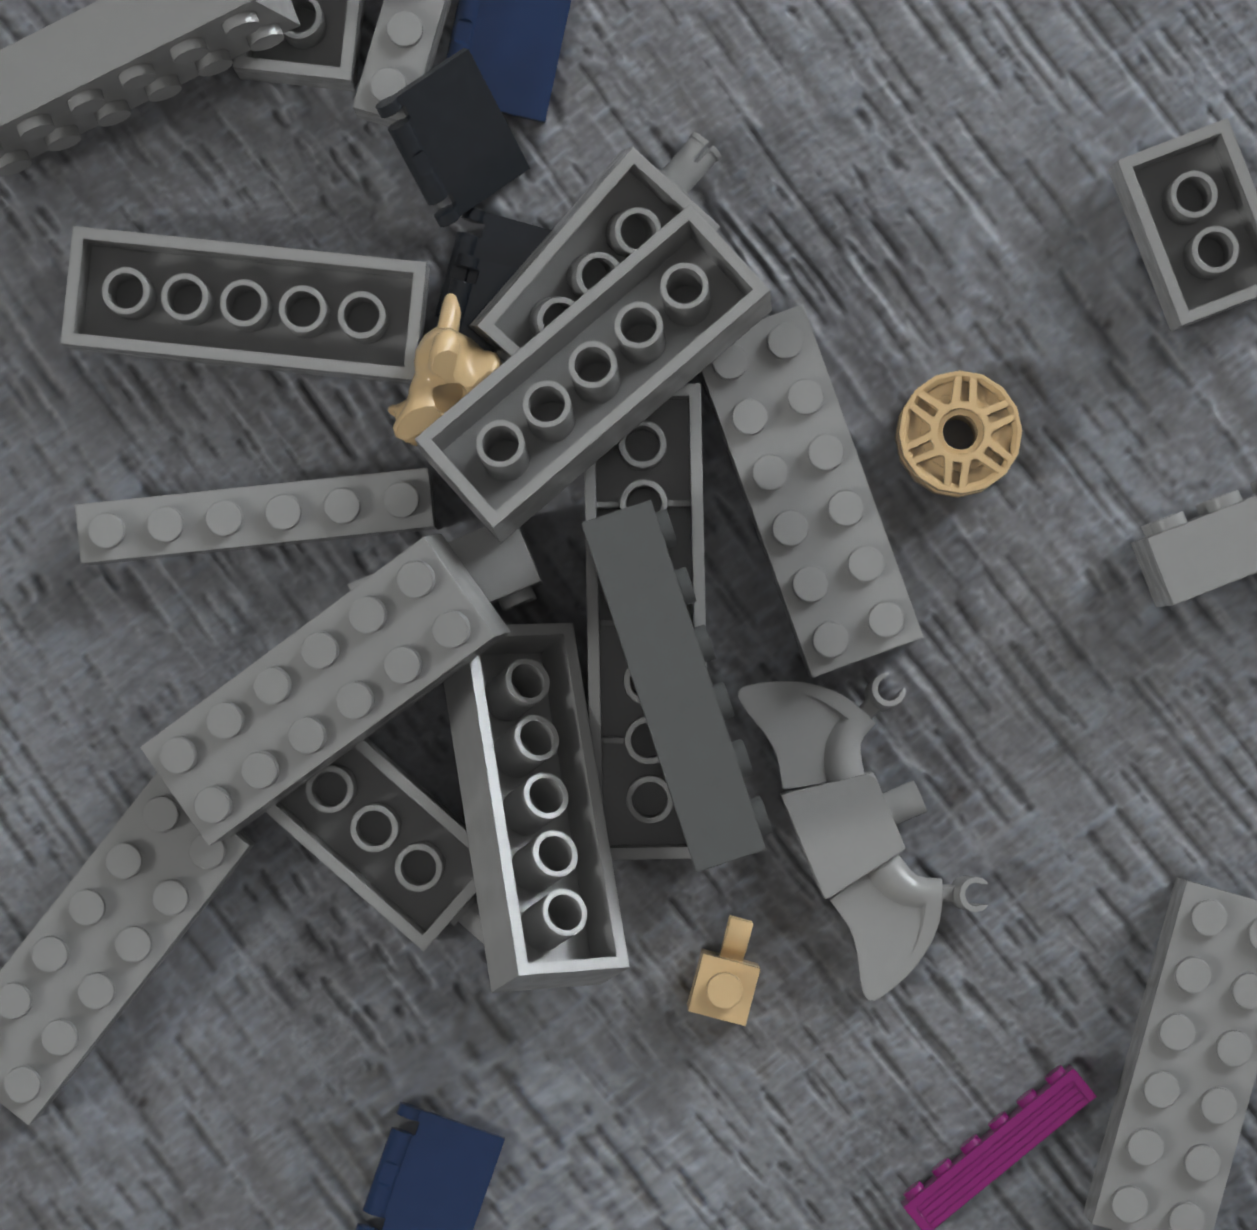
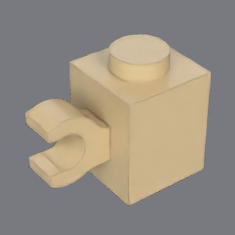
M729 915L720 953L701 949L687 1003L689 1012L746 1026L760 973L758 963L744 960L753 928L751 920Z

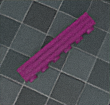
M1070 1064L1065 1068L1059 1065L1050 1071L1044 1078L1047 1083L1039 1090L1035 1091L1031 1088L1023 1093L1016 1100L1019 1106L1008 1115L1005 1111L999 1113L988 1123L990 1130L980 1138L977 1134L968 1138L959 1147L962 1152L952 1161L948 1157L943 1159L931 1170L934 1175L923 1184L920 1180L916 1181L904 1191L905 1199L901 1201V1204L921 1230H934L1097 1097Z

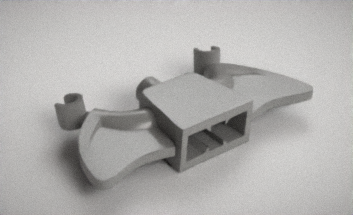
M888 672L881 673L868 683L864 693L865 701L860 706H857L854 702L833 690L804 682L774 681L743 686L738 691L737 697L739 702L772 745L778 762L782 789L796 788L780 793V799L824 899L832 897L830 902L850 929L857 953L862 992L868 1000L875 1001L905 979L923 958L936 934L942 912V902H952L955 907L972 912L983 911L988 905L968 903L965 892L968 886L973 883L988 884V882L983 878L963 875L957 877L951 884H942V878L916 875L899 854L906 848L896 825L926 813L927 809L914 780L882 793L874 773L871 771L864 772L861 756V743L865 735L876 724L872 718L878 712L891 710L902 702L906 694L904 687L891 701L881 698L878 693V685L889 675Z

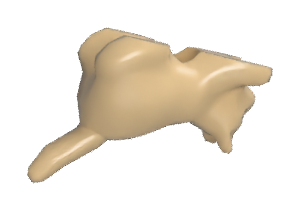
M453 293L447 294L443 299L437 327L425 334L416 348L414 359L415 373L407 399L397 405L388 407V412L396 418L392 427L396 438L404 440L405 443L413 446H418L415 441L418 435L502 365L497 353L482 349L473 339L459 332L461 309L457 297Z

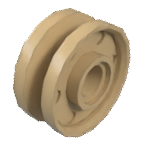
M958 370L936 375L914 391L898 416L895 442L899 460L914 482L933 494L959 498L981 493L1007 473L1019 454L1022 426L1017 406L1002 386L983 374ZM955 419L967 423L973 433L971 446L962 450L949 446L943 436L945 423Z

